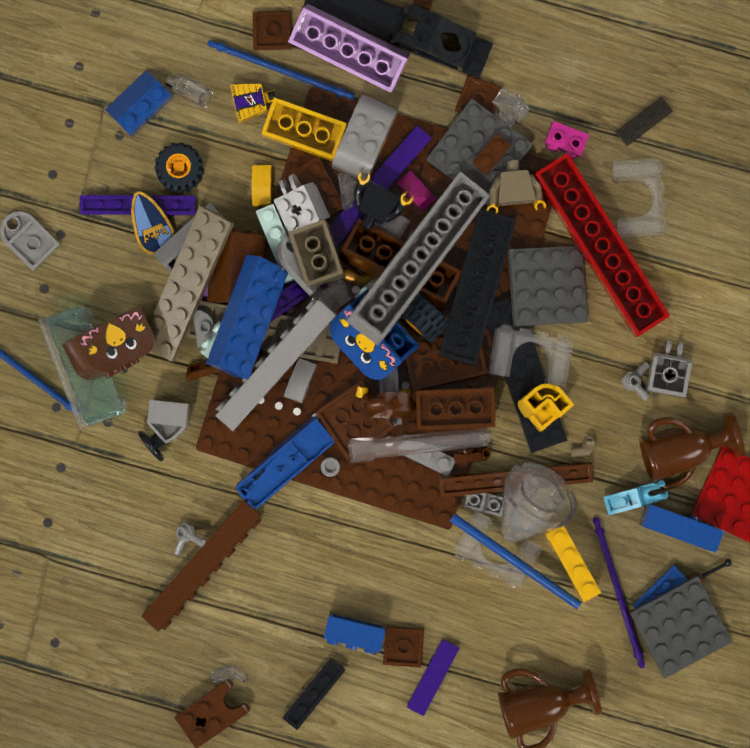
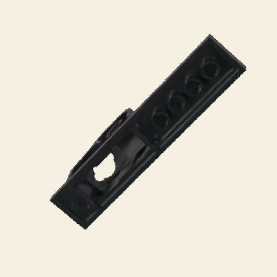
M305 0L303 5L304 7L310 4L401 50L480 79L493 46L492 42L476 37V32L441 15L414 5L406 4L404 7L383 0ZM404 20L417 22L413 36L400 32ZM441 34H448L459 40L460 51L449 52L445 50Z

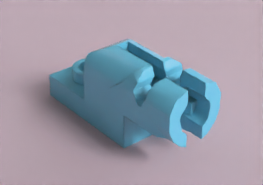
M660 480L604 496L603 499L608 515L667 499L668 491L657 495L649 494L650 491L665 486V482Z

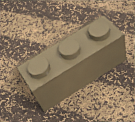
M325 219L288 232L307 287L328 284L347 277L329 224Z

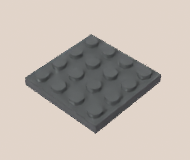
M471 99L426 161L451 180L459 172L463 173L489 194L495 178L499 177L501 172H508L507 161L518 160L520 163L533 144ZM497 133L511 147L486 176L472 165V162ZM489 198L484 203L486 206L489 204Z
M577 246L508 250L513 327L588 322L583 255Z
M697 575L629 611L664 678L671 676L732 642Z

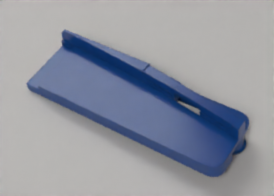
M313 416L279 444L263 462L236 484V490L250 507L254 509L259 508L333 445L335 441ZM263 469H265L264 472L257 478V480H255V478L260 474V472Z

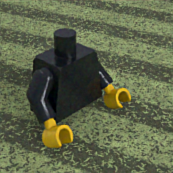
M360 170L354 190V202L358 208V213L364 216L360 226L371 231L374 222L382 225L383 222L389 223L401 216L407 204H410L414 199V196L410 200L406 199L405 194L408 191H405L400 197L370 182V172L366 178H363L361 176L362 170Z

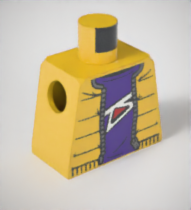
M262 84L230 85L239 123L267 113L266 103H271L276 98L275 90L263 92Z

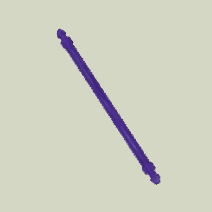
M595 517L593 518V524L596 528L594 531L599 538L600 547L605 557L604 559H606V566H608L607 569L610 573L611 582L614 585L617 601L622 611L621 613H623V620H625L624 623L633 646L634 658H637V664L642 669L645 667V661L642 658L644 655L640 650V645H638L623 591H621L620 582H618L619 579L616 570H614L615 566L612 563L613 560L610 556L606 537H604V528L601 527L600 520Z

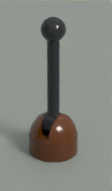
M726 559L723 564L703 574L693 572L688 574L687 577L689 579L697 575L701 583H703L704 577L724 568L725 566L730 567L732 565V561L730 559Z

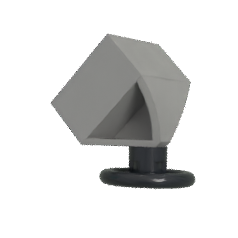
M149 400L147 424L155 433L148 437L145 432L140 430L138 431V436L157 460L161 462L164 460V456L158 448L163 447L165 443L175 440L188 429L191 404Z

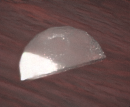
M339 173L338 180L343 210L348 211L354 205L352 203L354 201V190L357 181L349 174Z

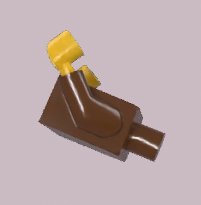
M357 387L356 397L362 398V401L369 408V418L404 419L410 412H414L416 409L411 388L408 390L401 388L400 392L385 391L371 397L368 394V387Z

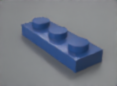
M673 565L632 606L634 608L686 581L687 578Z

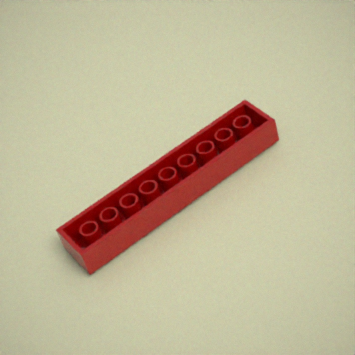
M566 153L536 172L534 176L541 184L544 195L633 336L639 337L670 317L569 154Z

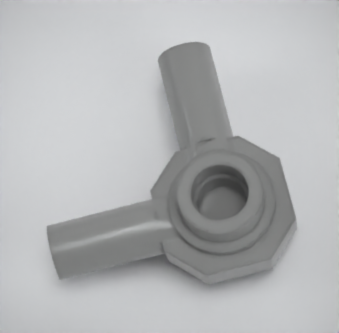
M643 362L635 372H627L622 377L624 388L627 391H636L644 401L650 397L641 386V376L650 367L646 362Z
M187 522L179 524L176 530L179 540L174 554L181 556L185 543L193 541L200 547L204 546L205 540L195 534L194 527Z

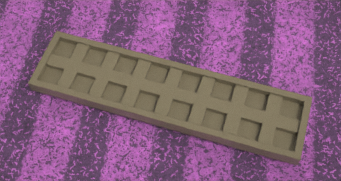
M199 206L149 323L154 335V344L151 350L171 362L176 360L234 225L232 221L204 206Z
M201 301L197 310L207 313L215 325L218 321H222L227 305ZM280 315L270 322L260 347L261 351L267 352L276 341L280 343L282 340L280 336L288 327L292 329L295 326L293 322L296 317ZM193 318L186 338L197 340ZM331 323L323 329L299 356L300 358L338 364L340 347L332 339L330 333Z

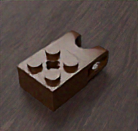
M231 679L225 680L175 715V720L195 748H199L250 711L251 708L246 703L237 707H230L226 704L225 694L233 687ZM198 717L206 719L205 725L198 724Z

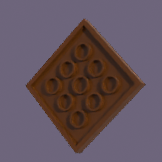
M453 303L444 305L442 311L438 310L447 321ZM401 316L398 318L397 321L420 345L405 359L413 392L488 374L482 346L475 367L438 356L445 330L432 343L420 336Z

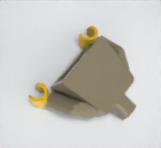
M518 160L507 161L508 172H501L500 176L495 178L490 188L487 211L494 207L497 214L498 206L533 203L536 210H538L537 205L539 203H542L543 207L546 208V203L543 200L542 186L535 176L529 174L528 170H520Z

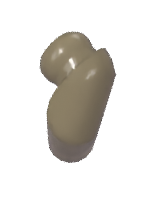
M587 436L581 447L571 448L572 457L590 455L596 446L595 438Z

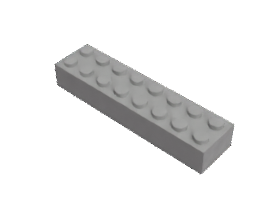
M320 297L316 300L314 298L307 305L306 309L308 311L305 315L301 312L293 322L295 326L292 329L288 327L280 336L282 338L281 342L278 343L276 341L267 351L269 355L267 357L263 355L255 365L257 369L254 372L251 371L249 379H242L241 381L244 382L242 386L237 384L229 394L231 398L229 400L225 398L217 407L218 413L216 417L232 431L236 429L337 315V311Z

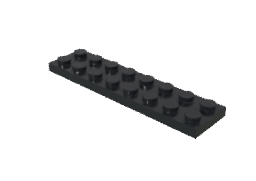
M483 209L478 211L447 321L449 326L445 329L438 356L476 366L516 219Z
M511 298L494 303L487 328L530 453L567 441L560 418L555 419L543 431L539 432L529 418H525L518 408V401L529 391L540 384H548L529 327H513Z

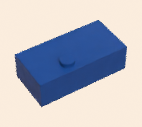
M651 504L645 506L639 525L715 553L724 533L723 530L698 522L699 518L691 515L684 517Z

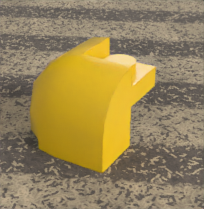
M551 384L536 386L517 403L525 418L528 417L539 432L543 431L555 419L563 416L574 406V403L557 385Z

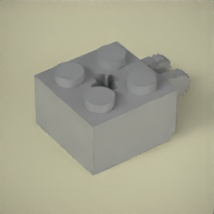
M292 174L289 176L291 189L287 180H280L279 185L284 195L274 199V203L287 232L330 217L317 186L313 182L301 186L297 176Z
M667 340L664 354L652 353L645 391L685 398L692 359L681 358L683 343L681 342L676 347V356L669 355L672 343L671 340ZM668 370L671 371L670 374L673 373V378H669V380L665 377V373Z

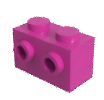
M553 121L544 145L550 151L557 153L559 150L565 154L568 153L571 159H576V157H581L589 134Z

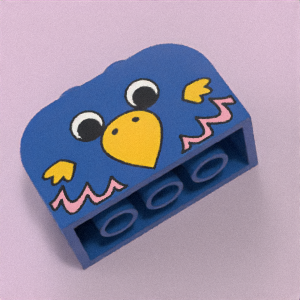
M367 289L332 320L330 333L334 342L364 375L374 380H381L389 375L420 345L398 321H396L378 345L346 322L369 291Z

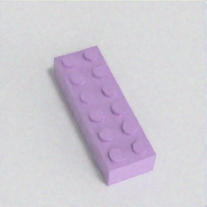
M310 4L303 7L288 40L289 43L390 93L395 89L411 55Z

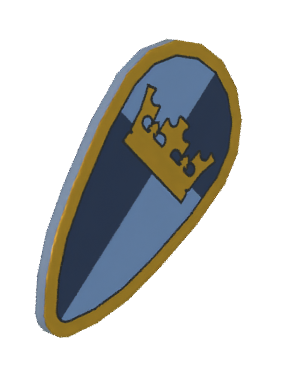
M136 191L131 202L134 233L141 249L148 254L154 255L162 245L175 235L174 229L158 204L144 192Z

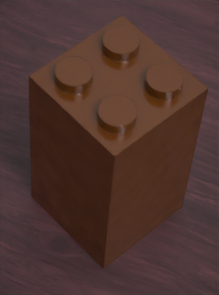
M232 228L208 283L207 302L229 303L246 255L264 258L266 236L258 235V231L244 232L242 231L243 229Z

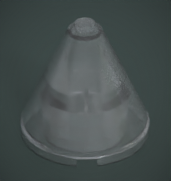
M525 462L523 466L515 465L506 475L501 521V536L506 542L516 543L564 527L574 517L577 508L575 496L572 490L568 493L563 486L565 481L557 473L540 464Z

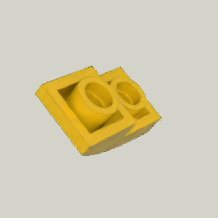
M252 165L253 206L272 205L271 165Z

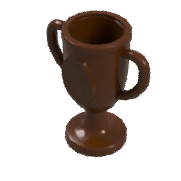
M732 412L724 414V427L710 434L700 429L690 428L683 420L674 417H663L652 421L647 429L648 435L639 438L642 459L651 481L657 482L685 472L679 479L665 483L666 485L660 487V489L671 490L680 487L691 478L696 466L703 463L714 448L728 446L736 457L744 456L743 436L735 415ZM667 424L677 425L681 427L666 429L660 431L659 433H654L657 427Z
M524 668L509 670L504 673L501 679L502 688L505 692L498 693V699L509 738L514 739L517 737L519 748H545L555 735L557 722L567 714L570 706L585 703L591 707L595 715L602 714L598 691L590 669L583 671L582 685L569 691L554 685H548L536 672ZM522 675L533 678L540 685L510 690L508 680ZM550 726L547 736L541 742L530 746L524 744L523 735Z

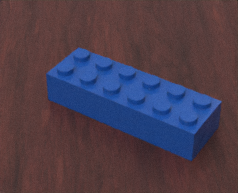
M246 255L206 364L233 377L249 379L288 275L284 268L261 256Z

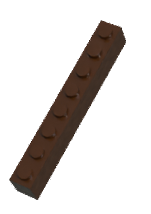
M243 500L141 617L158 632L161 629L165 631L172 623L170 618L174 614L178 616L185 608L183 606L185 601H191L198 594L195 590L200 585L204 587L210 580L208 575L212 571L216 573L221 568L223 558L225 556L229 558L236 551L233 547L238 542L242 544L249 536L246 532L251 527L255 529L259 525L261 514Z

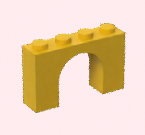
M558 523L544 531V536L566 569L572 581L571 584L580 600L586 602L600 594L601 591L564 525Z

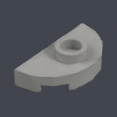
M197 310L194 315L197 346L201 348L202 342L207 337L210 338L214 333L212 329L215 325L207 313Z

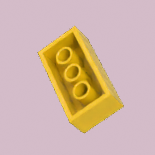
M274 98L261 135L264 138L333 162L346 131L347 123Z

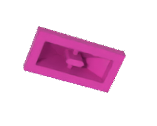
M409 171L396 183L404 192L408 191L406 195L410 199L414 196L412 201L421 211L425 210L436 200L412 171Z

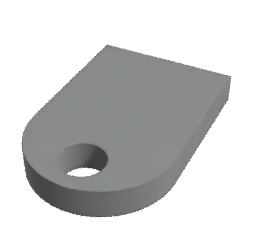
M19 211L9 214L5 217L0 227V234L4 243L33 272L61 245L33 216L25 212ZM11 219L18 221L16 229L12 230L8 227V222Z
M288 236L277 247L278 260L283 268L310 296L315 293L320 285L306 286L290 236ZM286 244L290 245L292 252L287 249Z

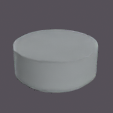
M332 457L324 459L321 463L322 473L329 477L338 474L340 470L338 460Z

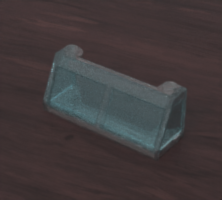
M84 305L38 321L73 414L81 430L126 414V409L128 408L125 397L121 398L118 394L112 377L106 378L103 376L96 380H86L80 377L75 372L62 344L73 337L93 328L91 319H94L92 311Z

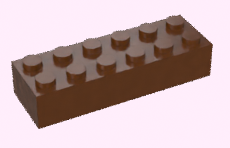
M358 219L341 250L340 259L379 278L405 242L374 226L371 231L366 230L360 226L363 220ZM441 261L418 294L427 299L436 309L442 311L462 271Z

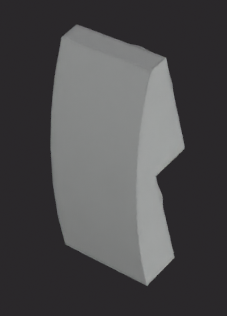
M299 358L288 382L284 397L302 403L309 389V383L315 373L317 364Z
M488 493L469 494L466 497L464 507L504 517L508 499Z

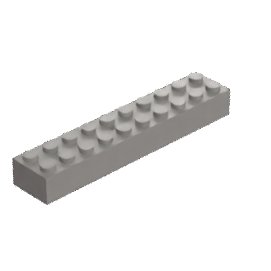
M459 172L346 322L378 345L490 195L463 173Z

